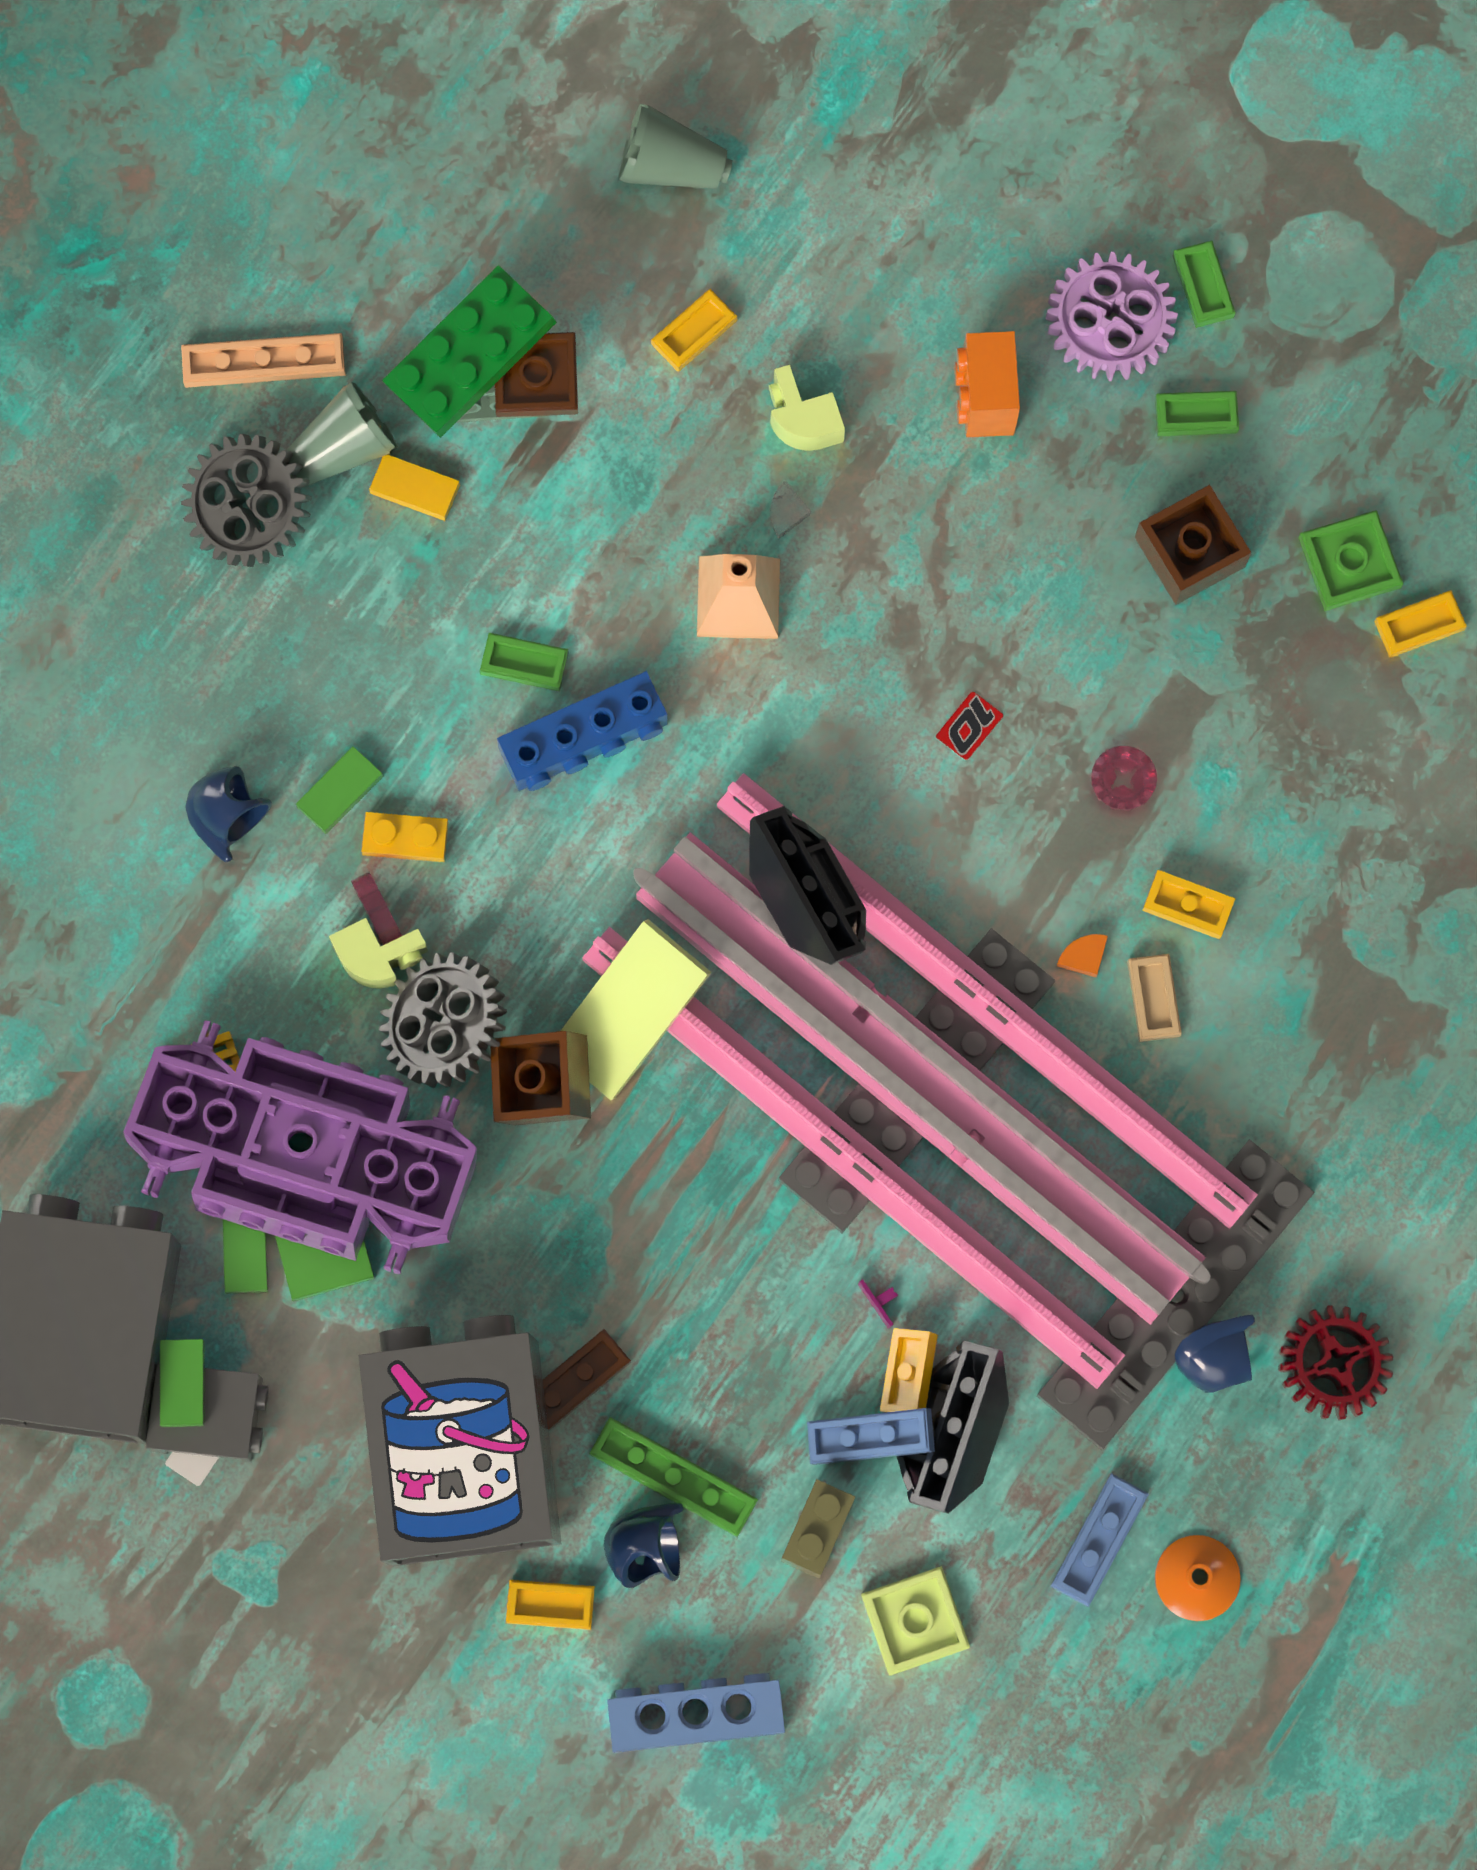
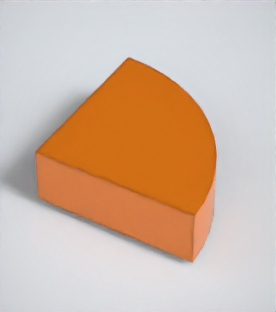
M1091 934L1076 939L1064 949L1056 967L1097 977L1108 936Z

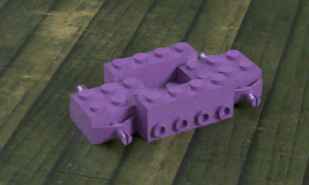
M204 1021L198 1041H193L192 1045H164L155 1047L123 1132L126 1142L148 1163L147 1165L150 1169L141 1190L143 1194L149 1196L151 1193L152 1197L158 1198L165 1175H168L169 1172L173 1173L200 1168L191 1191L196 1211L354 1261L357 1260L371 1221L390 1240L392 1246L383 1268L389 1272L393 1268L395 1274H401L407 1252L411 1249L450 1243L476 1168L477 1147L453 1127V1120L460 1104L458 1099L453 1097L451 1102L450 1096H443L437 1117L433 1116L432 1120L406 1121L410 1109L409 1088L404 1087V1083L401 1080L389 1075H380L379 1078L363 1074L364 1070L351 1063L341 1062L337 1066L323 1061L324 1058L321 1055L309 1050H300L299 1053L283 1049L284 1045L266 1037H261L259 1041L251 1038L247 1039L235 1072L214 1053L213 1046L221 1026L214 1022L211 1025V1021ZM300 1132L310 1135L313 1139L312 1146L304 1152H296L289 1147L291 1137Z

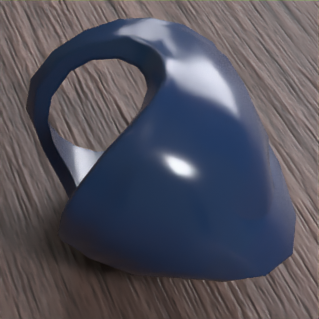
M235 766L222 768L197 781L188 792L185 808L189 823L197 835L222 861L227 863L233 860L230 846L246 835L265 817L271 808L272 802L268 798L251 799L244 773L240 767Z
M1244 1315L1207 1324L1184 1338L1175 1351V1362L1180 1372L1192 1385L1205 1393H1213L1230 1386L1251 1381V1364L1244 1330L1255 1322V1317L1253 1315Z
M682 1503L640 1508L625 1513L611 1523L604 1537L605 1556L615 1577L624 1587L634 1588L658 1574H664L670 1581H676L679 1578V1543L673 1516L684 1510ZM645 1556L642 1565L636 1563L635 1559L637 1557Z

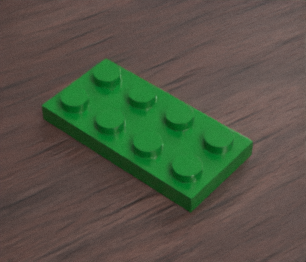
M498 265L382 381L441 438L557 322L548 311Z

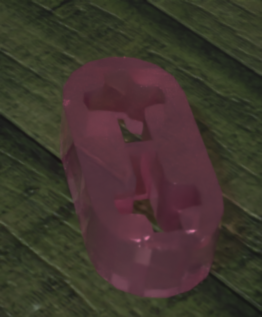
M370 872L351 880V884L382 945L401 937L402 934Z

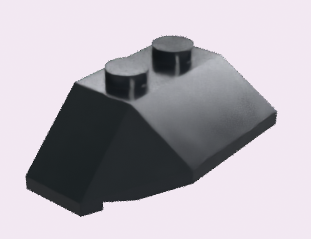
M785 806L754 816L750 820L749 876L789 947L830 965L864 952L866 950V941H864L866 908L826 838L804 821L792 816L793 812Z
M963 1341L956 1347V1351L943 1358L932 1368L926 1408L931 1409L935 1452L897 1456L902 1478L908 1490L907 1496L910 1503L949 1514L983 1484L1009 1406L1004 1357L1001 1350Z

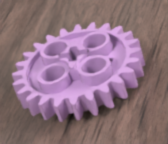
M1115 252L1110 253L1108 262H1103L1100 255L1095 253L1091 266L1082 258L1079 259L1078 273L1068 267L1064 274L1067 282L1057 280L1054 289L1058 294H1050L1048 304L1054 308L1047 310L1046 320L1055 323L1049 326L1048 335L1059 336L1055 340L1053 348L1055 350L1067 348L1063 361L1067 363L1075 358L1079 360L1077 366L1078 373L1083 371L1086 366L1092 367V379H1096L1100 370L1106 371L1108 381L1113 380L1115 371H1120L1124 379L1128 380L1132 367L1141 375L1144 374L1146 369L1145 360L1156 365L1159 360L1157 351L1166 353L1169 343L1165 339H1173L1176 329L1170 325L1176 323L1178 313L1168 310L1174 307L1176 299L1175 297H1163L1168 292L1169 283L1157 285L1156 281L1160 272L1155 270L1147 275L1144 272L1147 262L1145 260L1140 262L1137 267L1132 266L1131 254H1127L1123 263L1117 262ZM1107 285L1113 289L1114 294L1109 296L1100 295L1096 292L1095 287ZM1086 298L1089 302H1081L1080 299ZM1139 304L1144 306L1149 313L1144 316H1138L1133 314L1129 307ZM1112 312L1118 315V317H1113L1112 320L1105 318V316L1111 315ZM1079 317H1086L1093 322L1094 326L1081 328L1074 320ZM1141 330L1143 334L1138 335L1135 331ZM1113 337L1124 338L1128 346L1116 348L1110 344L1109 339Z

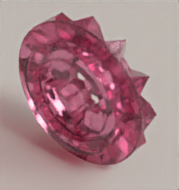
M1117 746L1102 753L1096 760L1091 774V785L1098 800L1103 801L1112 810L1121 809L1129 812L1134 808L1145 805L1154 793L1157 784V773L1151 759L1141 750L1130 746ZM1115 769L1119 770L1122 774L1137 770L1130 781L1133 786L1132 789H1128L1125 785L1116 786L1114 789L1111 788L1117 778L1114 772Z

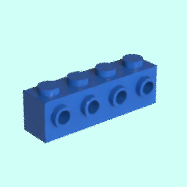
M647 671L498 737V748L518 791L526 788L529 791H535L548 785L551 782L550 777L564 771L566 774L576 773L589 765L588 760L603 754L604 758L622 752L626 748L625 744L639 737L641 741H646L658 736L663 732L662 727L668 725L667 712Z

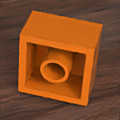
M1015 331L966 333L964 347L957 348V361L954 365L955 385L960 386L959 400H957L958 424H965L966 437L1014 435L1020 410Z

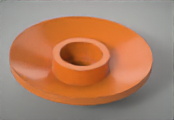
M1191 1535L1176 1540L1164 1550L1155 1570L1156 1589L1164 1605L1177 1616L1191 1621L1210 1620L1223 1614L1235 1601L1240 1588V1570L1234 1555L1223 1543L1208 1536ZM1195 1569H1202L1206 1572L1207 1581L1204 1585H1197L1193 1582L1192 1573Z

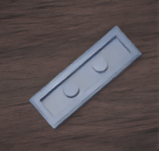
M929 1408L807 1422L810 1464L813 1465L935 1452L932 1413Z
M1111 1473L1050 1587L1089 1607L1149 1494Z

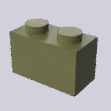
M816 1479L781 1558V1562L820 1579L855 1496Z

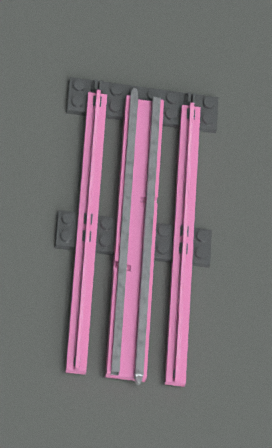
M744 773L735 783L732 782L728 786V791L717 803L718 809L749 834L750 820L754 816L783 806ZM737 797L752 811H754V813H750L746 808H744L740 803H738L735 800V798ZM691 832L686 837L684 836L677 844L673 855L655 875L642 868L634 869V879L641 887L636 893L638 901L859 1083L833 1113L693 996L667 1031L805 1146L779 1176L778 1181L842 1234L865 1206L872 1201L1063 1360L1062 1366L1037 1394V1397L1101 1451L1175 1363V1351L1180 1342L1209 1322L1315 1193L1250 1139L1226 1168L1223 1167L1032 1010L1053 986L1055 979L992 928L970 954L966 956L830 843V847L866 908V930L938 989L916 1017L887 995L885 997L875 989V984L846 960L830 965L789 947L755 885ZM609 926L601 937L598 936L593 941V946L582 957L583 961L602 976L611 965V962L600 953L603 952L614 961L628 941ZM1003 1043L1197 1202L1174 1230L980 1071ZM923 1138L938 1148L1117 1297L1116 1301L1093 1328L899 1167ZM1181 1289L1184 1295L1183 1299L1180 1302H1172L1171 1299Z

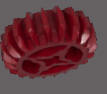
M1328 1305L1325 1308V1319L1323 1320L1320 1313L1313 1309L1308 1313L1311 1325L1302 1318L1295 1321V1326L1301 1335L1290 1330L1284 1335V1338L1294 1347L1282 1346L1279 1349V1354L1283 1357L1291 1358V1362L1281 1363L1278 1365V1370L1283 1373L1292 1372L1293 1377L1283 1381L1282 1385L1284 1388L1297 1385L1299 1391L1291 1397L1294 1403L1300 1401L1304 1396L1309 1399L1305 1406V1412L1311 1413L1317 1404L1322 1405L1320 1411L1321 1419H1328L1333 1407L1335 1408L1338 1420H1344L1347 1418V1406H1349L1352 1414L1358 1417L1363 1414L1360 1400L1370 1408L1377 1404L1376 1398L1370 1391L1379 1395H1384L1387 1392V1387L1378 1381V1378L1383 1380L1392 1378L1393 1372L1382 1368L1381 1364L1393 1361V1354H1380L1379 1349L1389 1344V1340L1387 1337H1383L1375 1341L1372 1335L1380 1329V1326L1374 1323L1366 1330L1362 1325L1367 1315L1363 1312L1354 1321H1351L1350 1307L1345 1306L1340 1312V1317L1336 1318L1334 1306ZM1328 1330L1346 1332L1357 1339L1361 1345L1350 1348L1343 1347L1338 1343L1334 1335H1330ZM1316 1334L1319 1341L1317 1345L1320 1353L1319 1361L1311 1367L1304 1369L1303 1351L1309 1338ZM1331 1353L1334 1358H1345L1353 1355L1340 1367V1372L1336 1367L1318 1370L1332 1358ZM1367 1357V1378L1360 1390L1356 1392L1352 1384L1355 1381L1352 1374V1366L1355 1362ZM1319 1378L1329 1379L1337 1390L1341 1389L1343 1396L1325 1394L1318 1390L1310 1381Z

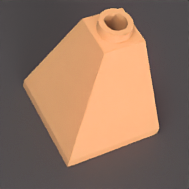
M745 554L699 556L697 637L778 639L780 559Z

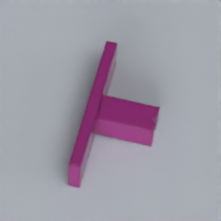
M862 1279L859 1281L858 1286L884 1324L890 1329L894 1324L882 1307L895 1299L898 1294L891 1287L875 1298Z

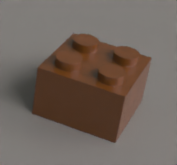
M1210 484L1139 522L1135 534L1136 541L1175 605L1245 568L1251 555L1250 549Z
M558 1031L495 1038L499 1041L500 1046H490L494 1122L516 1126L591 1119L587 1035L570 1031Z

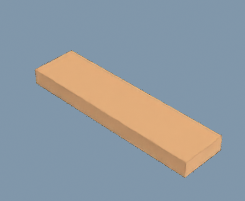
M342 333L181 345L183 383L185 388L346 376Z

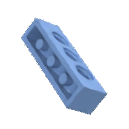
M769 1673L745 1675L744 1684L727 1686V1678L702 1680V1689L684 1690V1683L658 1685L659 1694L642 1695L641 1688L615 1690L616 1698L607 1699L613 1753L784 1734L785 1728L779 1680L770 1681ZM735 1695L746 1697L751 1704L750 1714L741 1720L731 1718L726 1712L728 1699ZM691 1700H700L708 1708V1717L701 1724H690L683 1716V1708ZM648 1705H658L665 1712V1721L658 1729H647L640 1721V1714Z

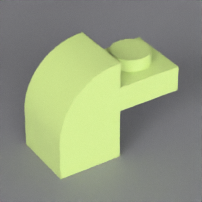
M790 365L774 369V384L769 385V391L773 405L778 409L771 410L770 424L778 438L795 449L805 451L819 450L843 443L845 427L833 392L802 401Z
M366 918L329 936L331 944L347 974L359 984L376 989L395 986L394 981L397 979L392 969L398 966L401 970L412 967L420 962V959L423 958L422 954L428 952L419 929L380 947Z

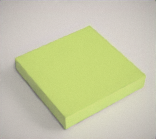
M942 1566L861 1594L888 1676L970 1648Z

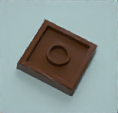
M575 332L546 333L495 384L496 417L578 414Z

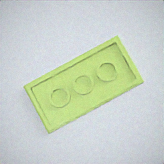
M649 919L642 922L561 1029V1031L587 1035L589 1082L610 1100L617 1097L712 973Z

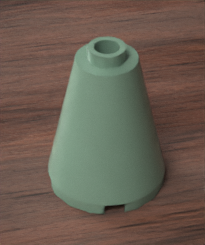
M640 104L631 124L633 129L629 140H626L618 175L620 181L631 184L716 189L719 182H727L733 160L727 159L726 149L649 105Z
M351 382L345 385L287 448L288 451L293 453L292 459L288 464L298 463L303 465L302 470L296 477L308 479L310 483L307 486L388 455L398 448L396 440L386 423L382 424L376 414L377 410L357 384Z

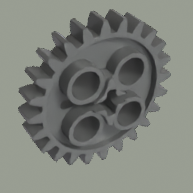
M239 434L238 441L236 442L234 438L226 436L223 437L224 449L217 444L211 443L209 445L212 457L198 454V461L202 465L200 470L188 469V472L195 478L194 484H183L182 488L192 492L191 498L181 501V505L192 507V513L183 519L185 522L196 523L197 526L191 531L190 536L195 538L205 537L199 548L206 551L214 548L213 559L223 560L227 556L228 565L237 566L241 560L243 566L254 567L256 558L259 564L267 565L270 561L269 552L274 557L282 558L284 556L281 544L291 547L296 546L291 536L292 532H305V529L297 522L299 518H308L311 515L306 510L301 509L302 503L312 500V496L301 494V489L310 482L308 479L296 477L302 470L303 465L298 463L288 464L292 459L293 453L288 450H283L279 453V442L271 440L266 445V437L255 435L251 441L250 436L246 434ZM255 462L258 466V476L253 482H250L247 478V470ZM230 469L232 470V476L235 482L231 481V479L228 476V471ZM222 484L225 488L226 496L221 504H217L214 495L216 488ZM244 493L250 494L251 497L246 499ZM272 497H276L279 509L273 517H270L267 511V504ZM247 502L249 508H244L242 504ZM240 519H243L246 524V531L238 539L235 534V525ZM259 520H261L265 525V530L263 532H261Z
M451 952L448 958L436 953L433 963L424 958L420 959V971L417 972L410 967L406 968L409 978L406 983L398 979L394 981L400 991L397 995H386V998L393 1004L391 1008L381 1010L380 1014L389 1018V1023L379 1027V1031L389 1036L381 1043V1047L391 1051L386 1059L397 1065L396 1071L417 1084L424 1083L431 1088H435L437 1083L450 1087L452 1077L462 1083L465 1082L466 1069L478 1074L480 1071L477 1061L480 1058L489 1062L491 1060L489 1053L486 1051L488 1046H500L499 1041L493 1035L494 1032L505 1030L506 1027L498 1023L497 1018L507 1013V1009L497 1004L505 997V994L495 989L499 981L488 974L490 971L488 968L468 956L462 958ZM438 990L437 995H436L435 998L433 999V996H434L435 992ZM468 1004H470L469 1009L465 1013L466 1007L468 1006ZM420 1028V1032H419L418 1035L415 1037L416 1032H417L418 1029ZM453 1041L452 1046L447 1051L449 1044Z

